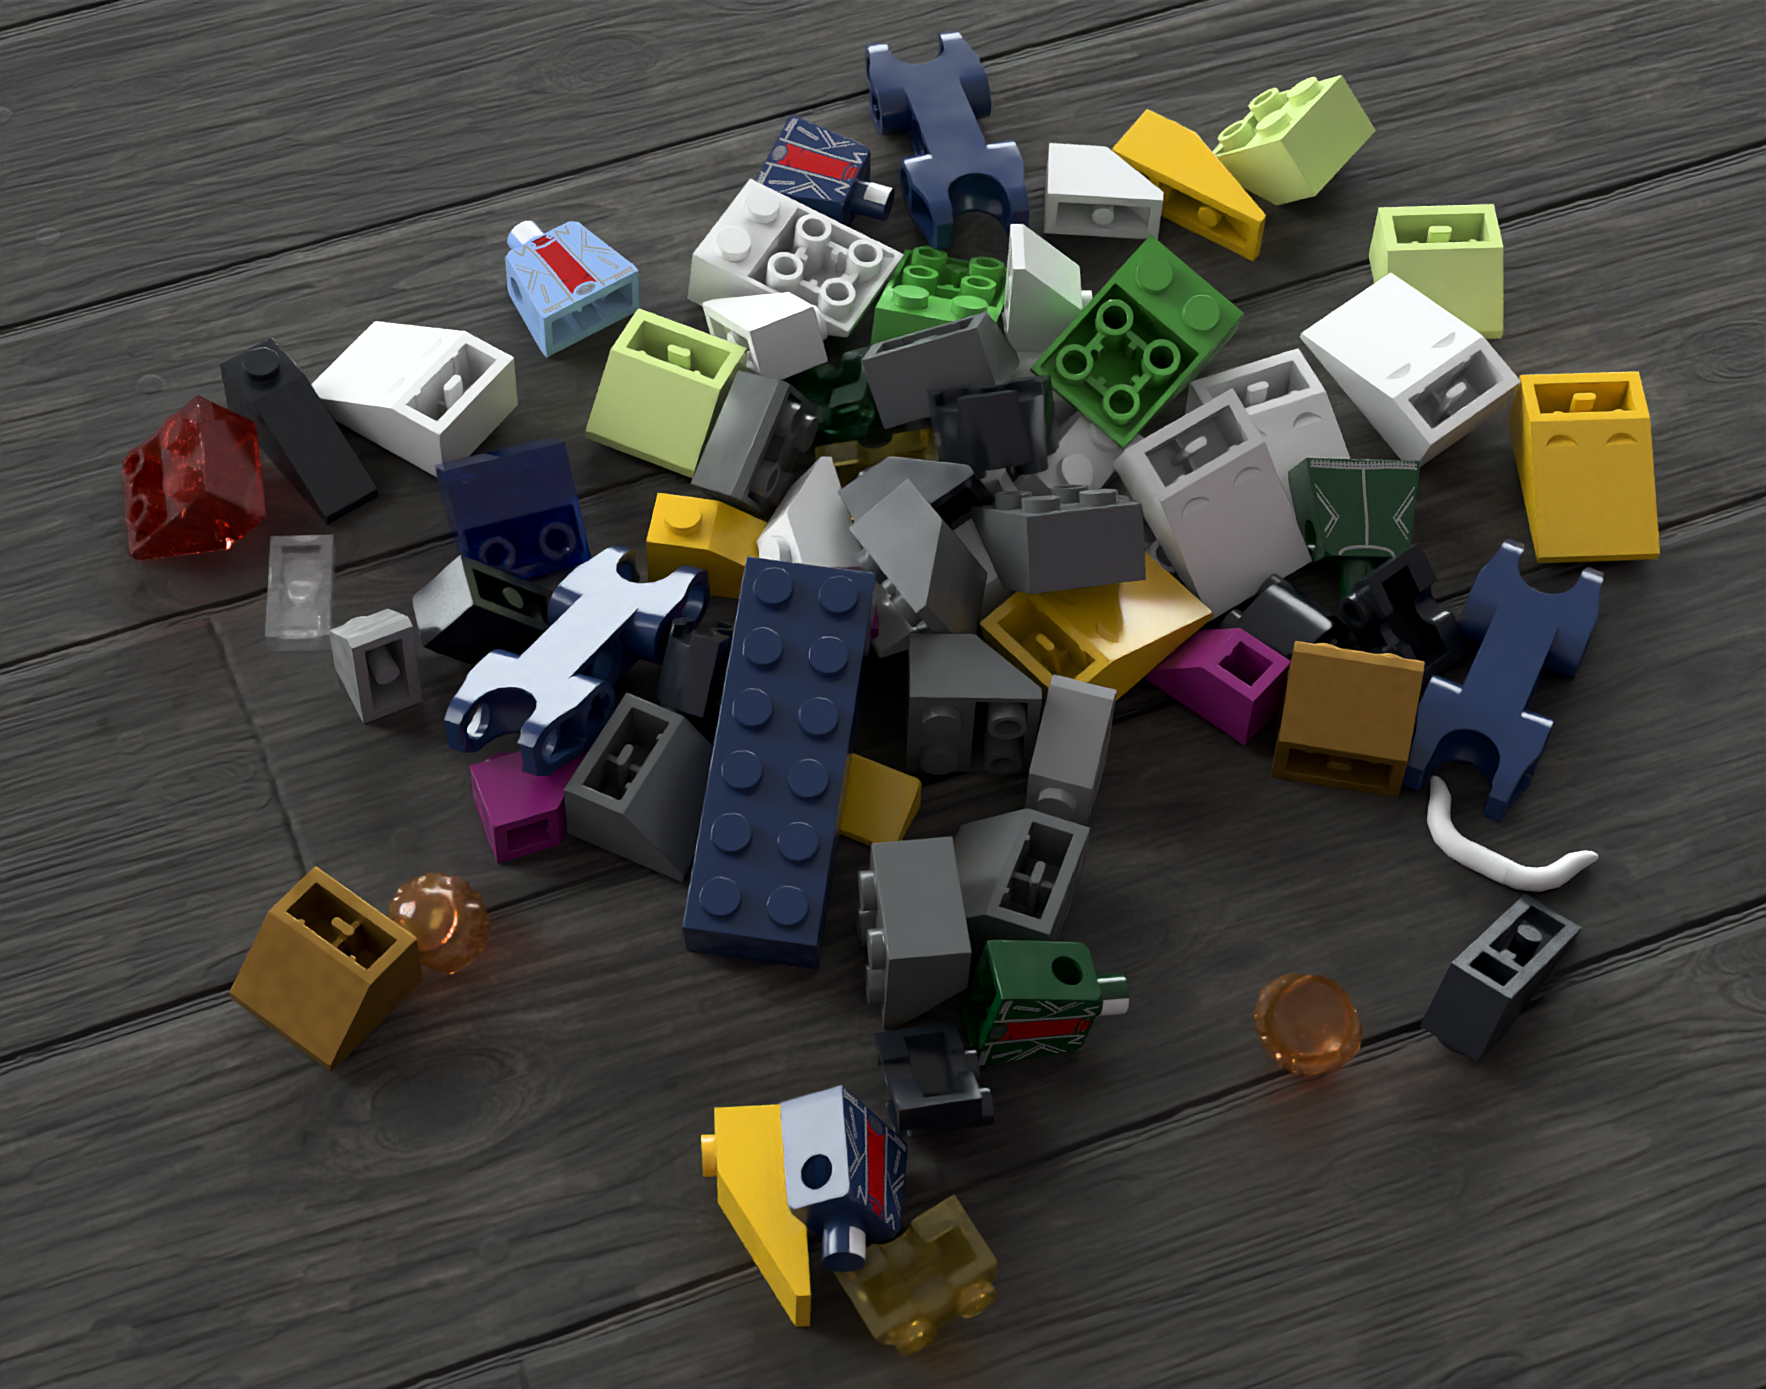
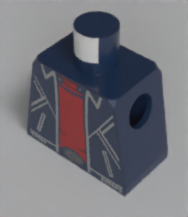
M791 114L755 180L849 228L856 214L885 222L891 212L895 196L894 188L870 182L871 152L865 145Z
M840 1085L781 1102L780 1113L787 1204L790 1212L822 1239V1264L824 1267L836 1272H852L861 1269L865 1265L866 1245L894 1238L900 1231L908 1143L849 1090Z

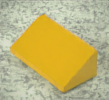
M853 753L840 834L870 847L872 843L902 841L920 808L921 781Z

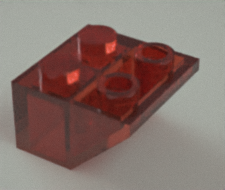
M197 395L180 411L170 415L157 431L141 445L131 449L125 459L122 460L121 476L124 484L125 525L127 527L129 557L137 560H147L227 550L266 518L256 422Z

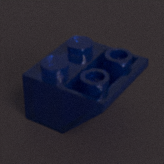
M550 437L434 465L448 525L459 555L521 579L576 567L592 559L564 441Z

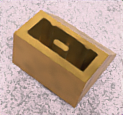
M1295 641L1279 714L1271 777L1398 798L1409 758L1425 662L1405 659L1389 653L1374 654L1338 648L1327 643L1312 644Z
M315 866L268 911L231 987L230 997L242 1008L332 1073L423 981L417 938Z

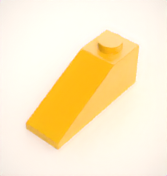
M1147 109L1112 148V151L1163 191L1162 217L1254 262L1260 254L1266 214L1196 132Z
M658 493L646 540L648 583L668 577L681 566H694L708 571L710 595L739 599L746 557L759 558L756 541L766 527L767 522L720 501Z
M781 1104L714 1108L715 1134L701 1135L703 1177H717L718 1204L795 1327H809L811 1289L807 1229L801 1221L791 1214L787 1204L780 1113Z

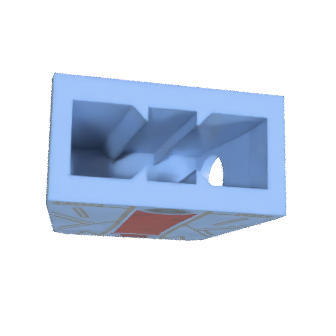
M524 221L515 226L510 232L507 244L512 250L505 257L508 292L546 358L635 313L638 308L640 309L638 269L579 222L569 221L544 234L533 221Z

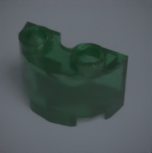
M872 345L843 353L841 360L843 367L839 369L830 364L822 363L781 380L791 384L818 407L815 417L818 418L819 424L814 440L821 441L819 451L845 450L865 440L868 428L875 420L877 406L861 363L862 358Z

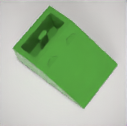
M1150 235L1032 365L1030 371L1036 376L1050 374L1052 390L1124 450L1198 376L1236 333L1244 313L1156 238Z
M917 247L913 251L905 249L902 262L892 274L875 308L870 348L875 343L983 312H988L1000 329L1001 314L1004 312L1007 267H1004L1005 265L1002 261L990 257H974L968 261L947 257L948 254L945 251L933 247Z

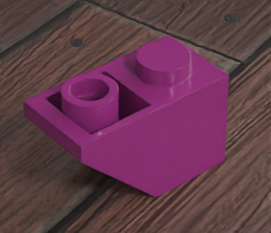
M1241 628L1196 631L1143 678L1245 746L1281 708L1291 661Z
M592 745L584 753L570 760L548 776L538 777L522 772L523 760L520 751L498 753L489 757L484 762L470 765L474 803L497 864L561 844L567 834L564 789Z

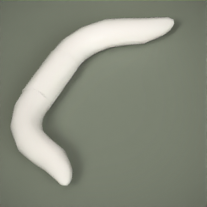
M1432 776L1430 779L1431 787L1427 824L1434 842L1452 859L1502 885L1504 884L1516 890L1531 892L1559 888L1598 859V854L1595 852L1584 850L1568 853L1546 867H1525L1463 837L1455 829L1451 821V795L1445 782L1438 776Z

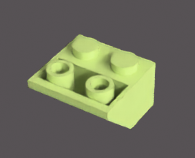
M1342 75L1319 82L1316 77H1311L1298 83L1291 90L1279 92L1277 88H1272L1257 96L1248 106L1251 112L1243 120L1232 124L1218 136L1220 144L1212 152L1243 188L1277 206L1316 196L1376 130Z
M1494 204L1378 208L1369 251L1374 283L1392 273L1477 331L1485 339H1501L1503 334L1504 247Z
M638 308L611 348L585 430L586 438L693 478L738 370L747 372V348Z

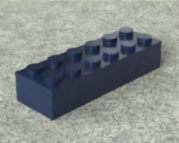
M746 557L682 925L687 951L819 969L875 616L876 573Z

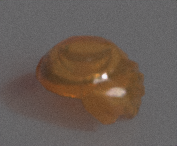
M443 871L417 876L404 883L389 903L387 917L417 938L421 964L435 972L455 973L460 968L468 965L473 958L479 956L486 949V943L489 939L487 933L491 928L487 906L484 904L481 895L475 890H471L469 882L463 881L460 877L448 876Z
M1298 973L1282 975L1269 982L1262 989L1254 1008V1029L1259 1042L1262 1044L1261 1048L1266 1050L1269 1059L1276 1060L1277 1066L1284 1067L1295 1075L1317 1076L1321 1073L1326 1074L1339 1070L1359 1051L1363 1036L1362 1021L1348 993L1332 979L1318 974L1300 975Z

